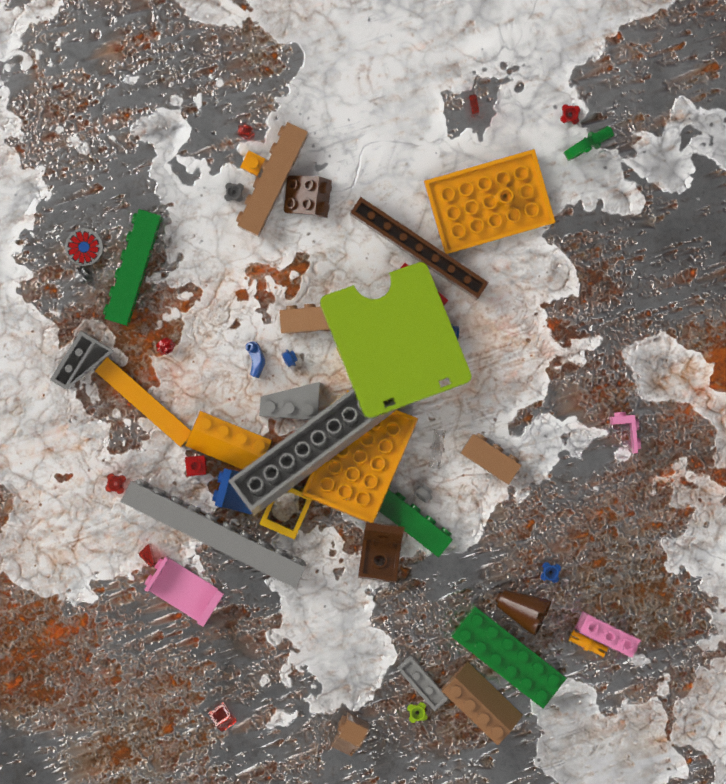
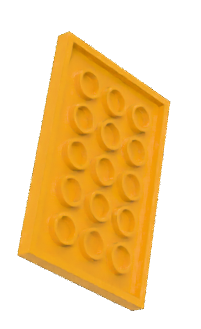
M535 149L424 181L442 247L446 254L556 223ZM501 185H506L507 188L515 190L517 196L513 198L511 206L508 208L494 200V196L500 191L499 187Z
M399 410L393 412L311 473L302 496L362 521L374 523L416 427L418 418Z

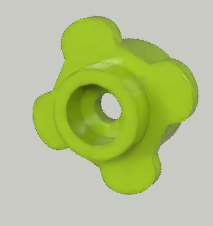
M420 702L417 705H408L407 710L410 713L409 721L411 723L427 720L425 703Z

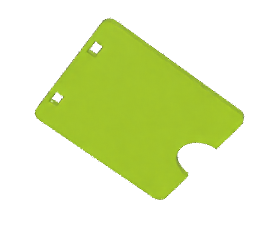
M423 262L390 272L389 291L381 298H366L352 285L324 295L320 300L321 309L364 416L367 418L377 417L467 384L471 380V372L430 271ZM448 378L451 384L440 388L439 381ZM393 398L396 404L385 408L383 402Z

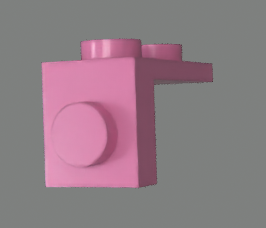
M626 412L614 413V417H610V425L629 423L632 454L638 453V449H641L640 438H637L636 430H639V420L635 419V415L626 416Z

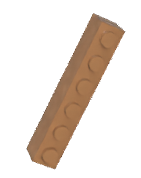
M287 122L286 126H281L278 132L280 138L277 143H273L269 151L271 153L269 161H264L261 168L263 173L261 177L256 178L253 184L255 189L252 195L248 194L244 204L247 206L244 212L240 211L236 222H238L237 226L257 237L260 236L309 135L307 131Z

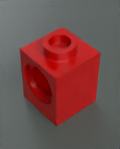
M206 455L185 457L186 476L207 475Z

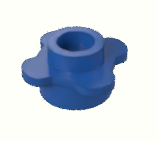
M548 562L543 563V573L540 575V578L543 581L550 580L553 583H557L561 566L558 564L551 565Z

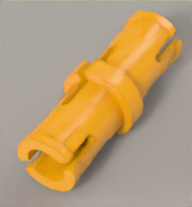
M575 630L571 632L572 636H569V642H573L583 647V650H589L602 658L605 656L608 646L594 641L592 638L586 637Z

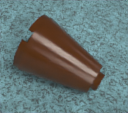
M509 590L499 592L495 600L500 610L533 635H536L543 624L542 621L547 616L551 601L548 599Z

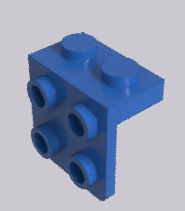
M224 468L223 472L220 471L217 480L220 483L219 490L214 491L212 501H215L214 506L252 514L228 481L237 475L239 471Z

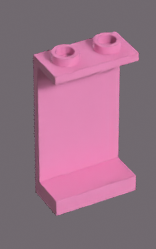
M169 557L160 558L154 567L157 569L153 576L150 574L144 583L146 585L145 591L155 594L195 619L199 625L204 627L225 592Z

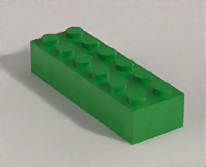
M473 605L451 634L453 639L542 709H544L567 679L562 673L475 605Z

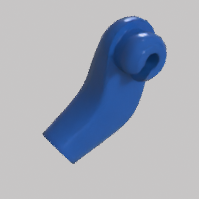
M251 341L245 347L252 359L250 375L259 378L266 361L259 344Z

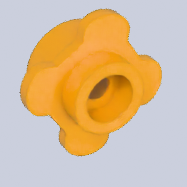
M501 185L499 187L500 191L494 196V200L508 208L511 206V201L517 196L515 190L507 188L506 185Z

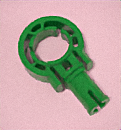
M606 126L596 133L591 131L588 133L587 138L584 137L583 140L567 149L563 154L568 161H571L585 152L588 153L593 147L599 149L602 142L614 136L611 127Z

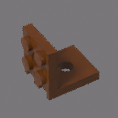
M366 522L358 578L391 583L397 582L401 543L405 527ZM378 556L383 557L385 564L378 566L375 564L374 559Z

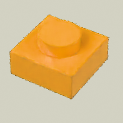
M248 151L240 168L258 177L266 159Z

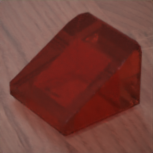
M149 543L138 554L150 567H153L156 563L151 543Z
M224 702L208 713L216 728L221 732L237 721Z

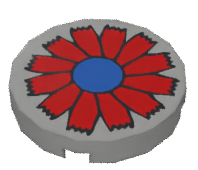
M77 229L66 239V255L76 265L86 267L95 264L103 254L104 246L102 239L92 229Z

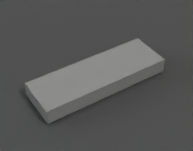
M412 655L396 667L434 712L449 699Z

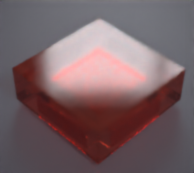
M469 95L471 117H476L479 115L477 95Z

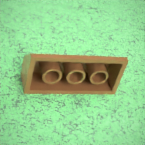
M468 661L441 688L442 692L496 745H499L523 716Z

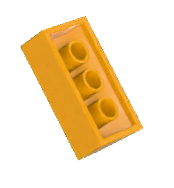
M199 411L185 446L243 470L268 451L272 440Z

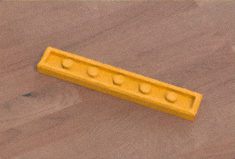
M109 357L95 370L98 375L177 445L182 447L188 440L191 430Z

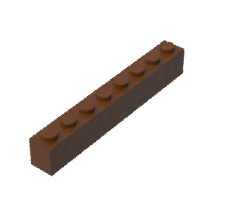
M362 197L359 198L351 210L350 216L419 262L425 263L429 269L477 300L488 285V281Z

